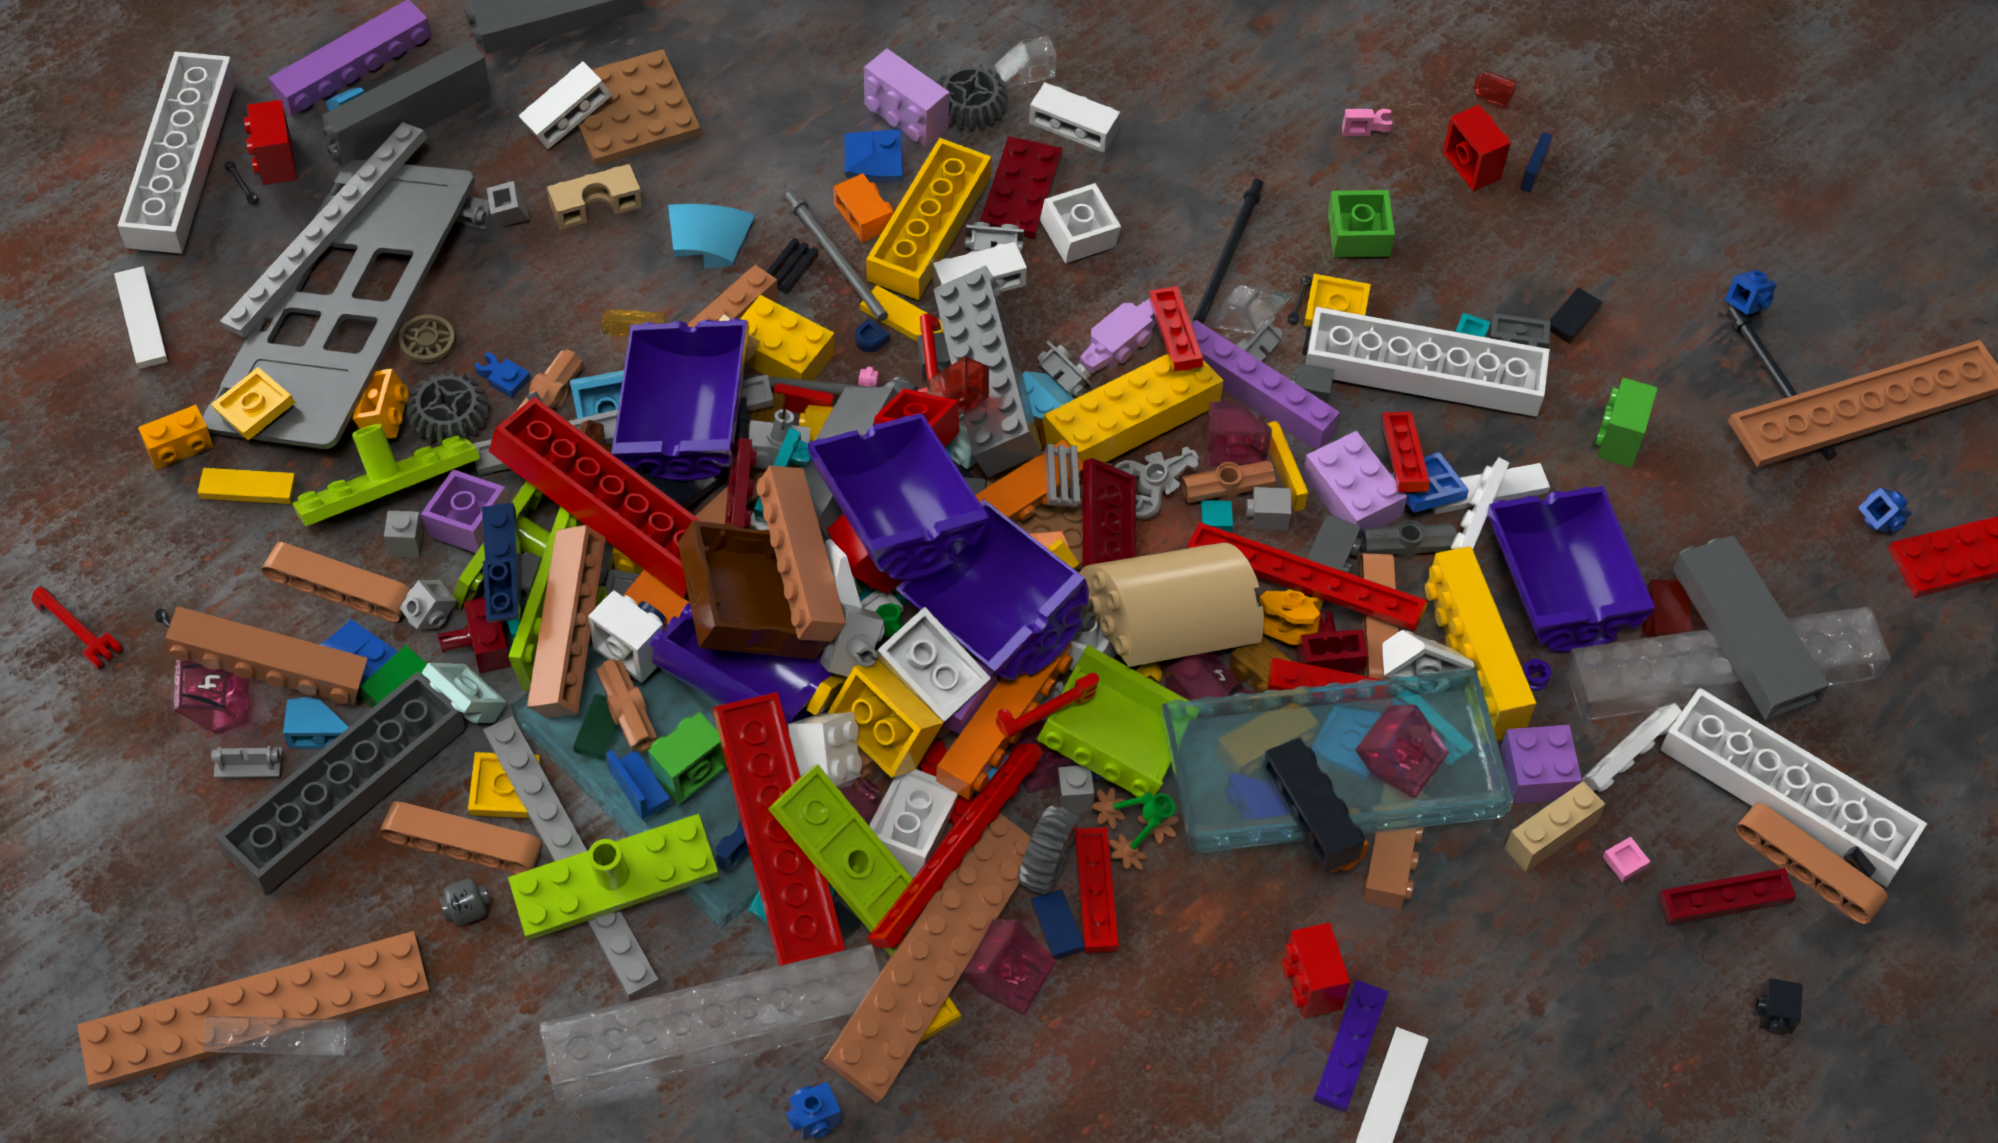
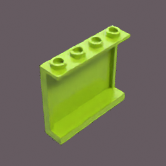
M1087 645L1061 694L1074 688L1076 680L1089 673H1096L1099 676V682L1094 698L1081 705H1078L1075 701L1049 715L1036 740L1072 759L1079 765L1099 774L1106 780L1126 789L1137 797L1144 795L1146 792H1150L1155 796L1163 784V777L1199 706L1092 646Z

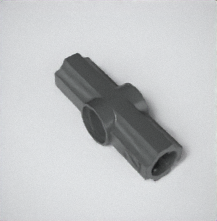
M1406 520L1400 523L1399 526L1362 528L1361 540H1363L1361 550L1362 553L1396 554L1402 559H1412L1418 553L1453 550L1451 545L1457 534L1455 526H1452V524L1421 525L1417 521Z

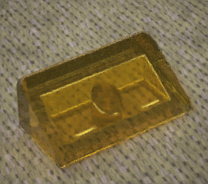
M606 308L601 321L602 333L629 336L631 325H642L646 322L664 324L665 313Z

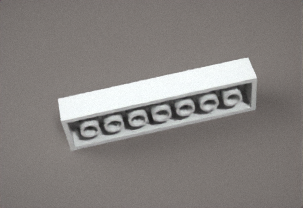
M174 52L118 223V229L125 248L183 253L236 83L231 57Z
M1316 307L1305 364L1334 370L1333 380L1537 417L1545 394L1550 349Z
M1700 687L1668 731L1660 749L1665 754L1749 805L1753 806L1755 803L1767 805L1843 860L1850 848L1858 846L1876 868V871L1870 878L1886 888L1927 825L1926 822Z

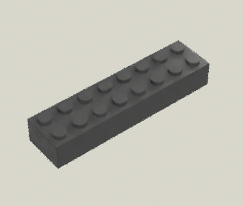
M985 265L934 288L973 457L986 476L990 477L1043 454L1001 289L988 267Z
M417 671L216 836V840L223 856L266 896L465 730L462 713L451 705V701L444 694L434 690L430 686V682Z

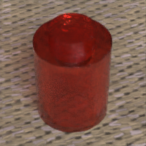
M1485 70L1483 75L1480 73L1477 75L1473 89L1477 90V97L1508 107L1514 95L1517 81Z

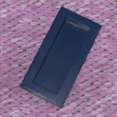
M1545 132L1541 134L1525 170L1521 190L1531 193L1547 157L1553 135Z
M1060 889L1031 898L1032 908L1052 959L1056 960L1084 951L1085 945L1063 890Z

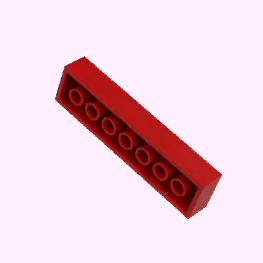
M533 397L495 428L489 453L583 524L606 537L605 540L680 597L684 598L688 594L678 542L693 520L700 521L698 518L536 397Z

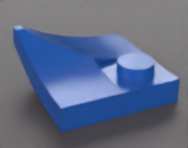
M901 129L845 133V176L853 178L863 173L869 182H904Z
M1438 452L1424 457L1430 481L1429 491L1405 492L1407 495L1406 504L1413 512H1418L1465 500L1468 497L1469 489L1441 453Z
M352 619L335 634L319 644L367 657L361 685L398 652ZM360 689L356 701L360 698Z

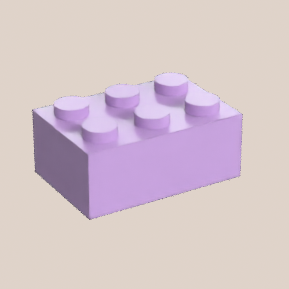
M885 49L864 66V104L870 111L882 116L891 126L901 129L911 140L920 143L925 148L948 130V90L889 49Z
M1357 431L1306 455L1302 476L1334 517L1361 526L1359 538L1361 537L1362 528L1382 527L1403 516L1407 495L1405 492H1398L1395 479Z

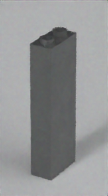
M467 0L468 8L464 9L468 24H473L475 27L472 28L476 44H482L485 54L641 13L643 12L642 0Z
M469 40L323 114L322 118L325 127L322 128V132L329 143L326 149L333 162L338 161L342 167L352 160H366L378 150L402 122L424 130L489 97L491 92L485 57Z
M845 388L815 441L857 430L861 435L866 434L867 430L874 425V417L898 394L895 388ZM811 461L808 467L800 465L799 468L804 469L825 544V541L831 539L827 528L844 513Z
M1734 535L1723 539L1717 537L1705 545L1696 548L1691 546L1682 550L1678 555L1673 572L1765 721L1820 702L1829 687L1828 682Z

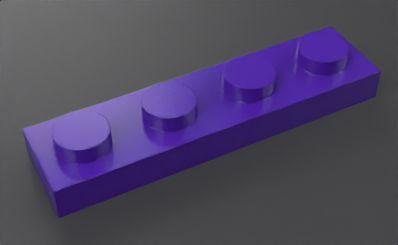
M1356 980L1317 1088L1314 1102L1346 1113L1389 991Z

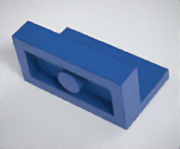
M612 750L606 753L610 774L642 820L671 804L670 797L637 750L621 759H618Z

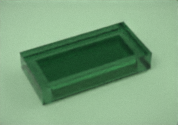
M594 694L574 743V753L605 761L606 753L609 751L619 724H615L606 700L607 696Z

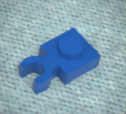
M488 352L484 354L485 361L489 364L488 366H482L479 363L475 364L476 373L479 376L488 378V383L491 387L512 399L531 380L529 371L508 359H505L500 364L497 362L495 355Z

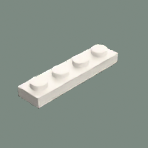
M1498 457L1492 467L1488 465L1485 467L1479 479L1483 486L1482 488L1477 487L1470 500V504L1474 505L1472 511L1468 509L1460 524V526L1464 527L1463 533H1457L1451 549L1471 546L1473 550L1488 515L1489 504L1493 503L1509 462Z
M1676 703L1660 707L1587 772L1582 777V782L1584 781L1592 790H1597L1598 792L1611 786L1614 782L1612 778L1614 775L1629 769L1635 763L1633 758L1638 753L1643 754L1655 745L1654 739L1658 735H1664L1670 730L1674 720L1682 713Z

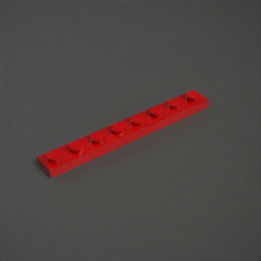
M1199 522L1187 544V548L1217 543L1232 544L1244 554L1257 577L1412 631H1416L1427 608V600L1201 522Z
M1036 743L1018 744L866 938L875 948H893L901 943L905 937V931L919 917L925 905L936 891L943 889L942 883L952 871L960 867L966 852L980 841L981 833L986 826L1000 815V808L1017 793L1020 782L1025 776L1034 771L1037 766V760L1044 753Z

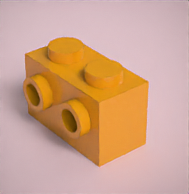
M393 369L379 370L374 373L353 415V420L360 429L374 424H381L387 439L397 437L399 426L403 419L402 415L405 404L409 398L407 386L403 384Z
M197 405L138 427L145 448L156 470L214 447L208 428Z

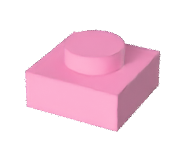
M1631 837L1606 850L1603 855V859L1622 882L1648 868L1651 862Z

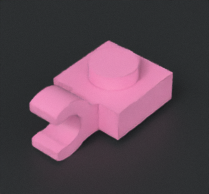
M1345 109L1342 124L1343 136H1371V131L1390 132L1393 123L1392 121L1384 120H1390L1391 110L1381 109L1374 114L1373 109Z

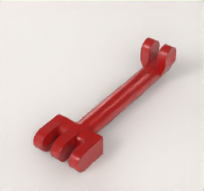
M922 314L920 316V330L922 332L928 387L918 389V392L931 395H948V398L952 399L950 386L946 382L941 384L939 382L933 331L941 330L940 322L936 316Z
M39 586L34 590L31 598L33 605L39 611L46 607L88 646L82 652L83 656L97 670L103 666L101 660L96 657L98 654L107 662L113 658V655L106 649L108 646L116 653L123 650L122 646L108 632L98 639L58 602L47 588Z
M1089 673L1076 680L1074 688L1014 719L1009 710L1000 709L997 714L996 726L1008 738L1075 701L1078 705H1081L1094 698L1099 676L1096 673Z

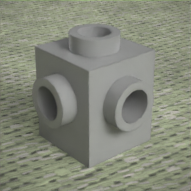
M418 580L407 593L406 599L399 609L414 628L420 630L439 629L446 622L447 616L457 600L440 580Z

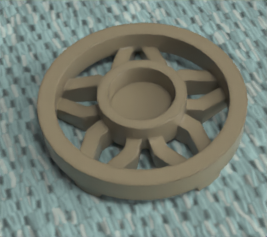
M429 314L414 317L406 322L401 328L398 338L400 349L406 358L420 363H438L451 352L455 344V334L452 325L440 316ZM424 323L422 327L419 329L412 328L418 324ZM437 324L442 325L448 331H438ZM404 339L411 343L408 349L404 344ZM435 349L438 352L432 353L430 350Z

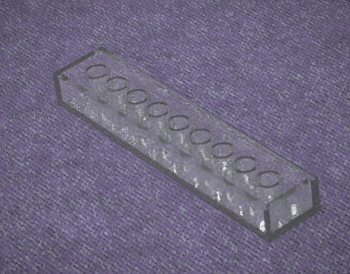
M1870 606L1787 618L1829 685L1881 678L1891 660ZM1709 629L1573 648L1565 665V671L1582 721L1656 711L1660 707L1676 703L1678 707H1685L1699 687L1721 701L1750 697Z
M872 944L539 1023L555 1100L561 1101L840 1033L880 974Z

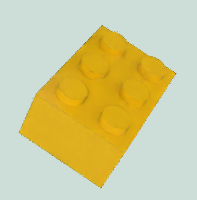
M759 295L740 318L748 321L749 333L760 341L754 355L745 361V364L765 375L814 381L835 355L834 332L762 295Z
M876 660L869 667L854 666L827 712H854L855 722L858 725L859 731L857 745L891 778L915 771L944 723L879 660Z

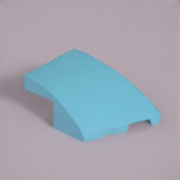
M668 205L674 257L703 254L704 269L734 265L738 257V251L746 240V234L750 226L754 224V214L718 205Z

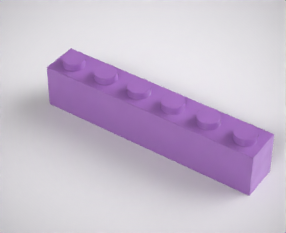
M406 0L268 77L272 95L276 100L282 99L284 109L293 116L429 39L431 35L428 19L410 0Z
M1195 320L1192 323L1203 360L1224 380L1222 388L1224 391L1272 422L1277 421L1281 428L1315 450L1322 448L1336 433L1340 416L1338 410L1199 321Z

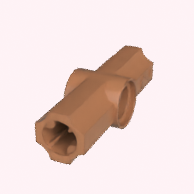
M568 349L561 351L545 373L540 372L534 377L529 388V394L537 391L545 405L551 409L553 407L558 409L568 395L569 380L575 379L584 367L583 360L573 351ZM525 398L518 409L528 402L527 398Z
M1269 460L1241 466L1232 462H1225L1219 465L1217 470L1181 477L1182 494L1187 503L1213 498L1232 501L1240 493L1254 491V487L1272 488L1275 487L1276 483L1274 468Z
M610 659L605 661L596 669V672L607 696L606 700L615 724L620 725L632 752L635 750L639 753L648 751L657 740V736L647 716V708L638 687L633 686L622 660Z

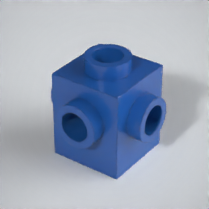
M1759 270L1734 276L1725 301L1747 315L1765 310L1773 302V293L1777 284L1768 279L1766 273Z
M1882 487L1873 491L1866 498V501L1858 507L1865 515L1864 520L1871 529L1876 532L1879 530L1889 534L1903 528L1907 523L1906 519L1913 514L1906 505L1909 502L1898 490L1891 491Z
M828 1082L813 1088L812 1086L803 1087L797 1090L792 1097H789L790 1111L786 1112V1116L792 1130H799L803 1140L811 1137L814 1139L821 1138L827 1135L832 1128L842 1124L841 1109Z

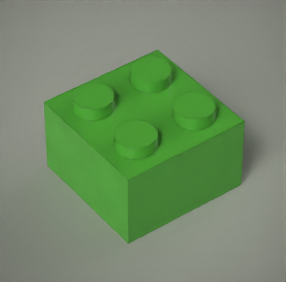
M1389 190L1332 191L1328 208V220L1333 257H1390L1395 232Z
M1624 377L1621 380L1619 389L1613 387L1595 445L1600 446L1597 458L1632 468L1646 431L1658 387Z
M698 712L693 717L683 719L678 724L676 730L666 737L658 738L648 750L654 776L677 805H680L728 768L719 733L701 712Z

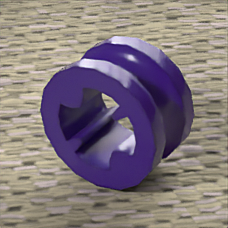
M1532 659L1526 662L1523 667L1524 675L1532 691H1539L1547 686L1551 676V669L1545 661ZM1536 672L1541 674V677L1537 676L1536 678L1530 676L1531 673L1535 674Z

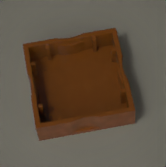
M695 520L691 522L679 540L678 547L699 648L816 660L828 644V641L798 639L795 626L791 622L789 603L784 596V585L781 573L777 569V558L774 547L770 543L769 530H749L735 525Z

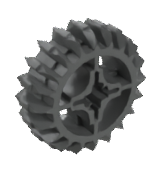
M971 63L967 67L959 64L956 70L949 67L947 74L941 73L939 80L936 81L937 84L949 91V127L957 124L959 130L963 127H968L970 131L974 127L983 130L985 124L993 126L994 121H1000L1002 113H1005L1008 101L1005 81L1001 80L1000 73L993 74L992 68L984 70L982 64L978 67H973Z
M441 371L440 377L435 378L430 374L428 382L419 380V388H412V397L408 398L406 412L408 419H410L411 428L413 431H417L420 439L426 438L429 444L438 440V444L443 445L442 441L446 438L459 435L462 439H468V435L476 437L477 429H484V420H487L489 415V403L485 390L482 386H479L475 378L469 380L466 373L458 377L455 371L450 376H446Z
M1050 806L1043 812L1022 860L1023 863L1019 874L1021 885L1036 893L1047 894L1052 891L1056 882L1059 881L1072 851L1075 836L1078 832V815L1071 813L1066 808Z

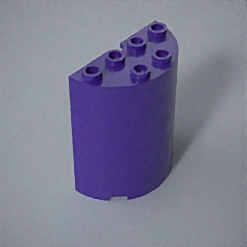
M733 318L729 321L702 320L697 322L695 327H689L687 323L682 321L664 324L646 322L642 325H631L611 454L624 464H630L635 469L641 467L652 471V477L668 480L692 481L707 479L719 475L721 468L724 466L729 467L733 458L748 345V321Z
M922 413L875 424L863 435L854 430L808 443V454L875 566L880 572L888 573L893 579H917L948 567L959 559L957 554L968 544L974 546L988 525L990 517Z
M1604 486L1594 488L1583 487L1568 492L1556 491L1549 494L1546 500H1539L1538 496L1530 495L1522 499L1511 501L1499 500L1489 504V520L1540 645L1547 644L1551 651L1576 652L1595 648L1618 639L1616 633L1627 627L1637 628L1653 613L1655 606Z
M983 499L980 503L990 518L984 533L974 546L968 544L957 554L959 559L948 567L925 577L903 580L896 590L919 610L926 607L955 640L997 675L1005 679L1016 680L1017 675L1026 672L1031 676L1054 661L1068 646L1082 623V620L1078 617L1082 606L1088 605L1089 589L1087 581L1082 575Z
M690 603L683 608L679 618L674 616L670 620L665 631L659 630L650 644L654 648L652 656L654 665L720 705L778 692L787 728L788 724L813 715L807 711V705L819 684L835 674L828 672L820 663L824 649L815 660L699 648Z

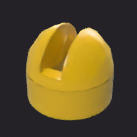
M1157 662L1143 664L1136 670L1151 680L1155 678L1158 682L1161 681L1162 671Z

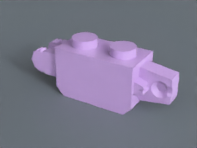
M1149 298L1137 307L1132 303L1121 304L1091 329L1090 346L1080 356V364L1091 374L1105 366L1112 370L1119 363H1125L1136 349L1144 347L1149 343L1152 338V328L1155 327V324L1157 325Z

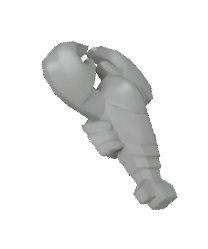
M1184 447L1182 448L1181 456H1175L1164 460L1163 454L1160 451L1145 456L1146 461L1149 463L1147 466L1134 460H1125L1114 466L1139 477L1137 487L1138 493L1142 495H1136V519L1149 520L1157 516L1162 508V492L1165 491L1166 494H1171L1180 486V482L1176 479L1185 472V469L1189 467L1197 470L1200 467L1199 457L1195 450Z

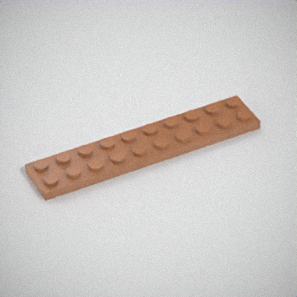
M1977 340L1731 414L1728 422L1758 468L1998 394V364L1981 340Z
M1001 813L993 822L986 826L981 833L980 841L966 852L960 867L949 874L942 883L943 889L936 891L925 905L919 917L912 923L905 937L897 946L822 1061L876 1103L881 1101L1020 883V868L1031 837Z
M414 931L77 1024L88 1086L91 1091L429 996L430 991Z

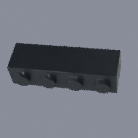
M1301 737L1266 750L1262 768L1324 872L1326 873L1360 859L1365 843L1364 833L1358 825L1353 824L1349 817L1346 803L1343 799H1338L1333 791L1332 781L1327 773H1322L1312 748L1306 747Z

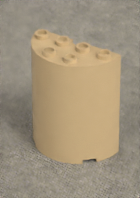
M1217 543L1085 566L1079 572L1088 584L1089 599L1093 605L1092 612L1096 614L1095 621H1100L1102 633L1108 637L1115 647L1117 654L1121 655L1128 667L1255 644L1262 641L1264 611L1263 606H1257L1254 588L1259 587L1258 581L1244 554L1232 544Z

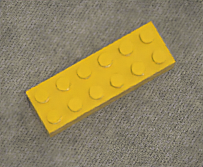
M939 138L866 258V281L919 300L933 277V263L939 262L945 257L988 184L991 176V156Z
M1166 354L1043 414L1047 444L1055 445L1064 439L1069 447L1077 446L1078 458L1082 462L1092 457L1105 463L1220 405L1224 380L1204 360L1203 367L1174 372L1169 356Z
M1467 546L1436 553L1433 565L1429 568L1428 582L1425 583L1426 597L1428 601H1432L1434 604L1436 622L1439 627H1443L1446 634V646L1474 662V668L1459 678L1464 679L1467 686V699L1470 705L1475 706L1478 713L1477 722L1481 732L1486 733L1489 743L1503 740L1507 729L1528 727L1536 701L1472 547Z

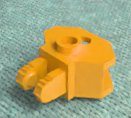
M1290 589L1287 591H1265L1259 598L1264 611L1263 633L1290 645H1298L1301 634L1318 632L1319 611L1322 608L1323 599L1317 597L1310 598L1306 596V593Z

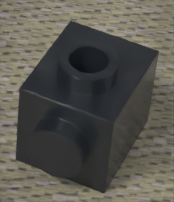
M1769 978L1761 991V995L1757 996L1755 1003V1014L1760 1015L1759 1028L1768 1029L1770 1032L1778 1035L1793 1034L1801 1021L1803 984Z

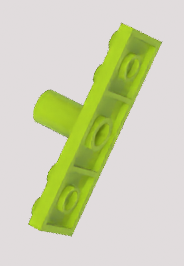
M370 425L352 434L367 474L347 482L345 480L332 482L327 485L328 489L319 493L309 491L298 496V501L293 502L292 505L303 524L308 526L478 460L480 456L477 448L466 438L462 439L459 435L444 439L442 441L443 445L432 449L430 446L420 448L414 451V456L395 462L382 425Z
M526 481L511 502L516 508L517 537L520 540V551L532 553L542 558L551 533L526 518L525 515L530 508L535 511L545 495ZM484 543L465 568L455 586L453 596L457 602L454 607L459 610L463 607L464 602L474 600L481 589L479 586L484 580Z
M561 506L508 656L520 686L525 691H530L556 530L583 526L581 521ZM598 586L595 608L608 596L605 586Z
M818 764L812 766L768 808L868 930L872 932L913 878ZM897 946L884 949L892 956Z
M696 814L618 841L611 839L598 840L588 851L510 876L508 879L525 937L529 941L719 877V873L700 816Z

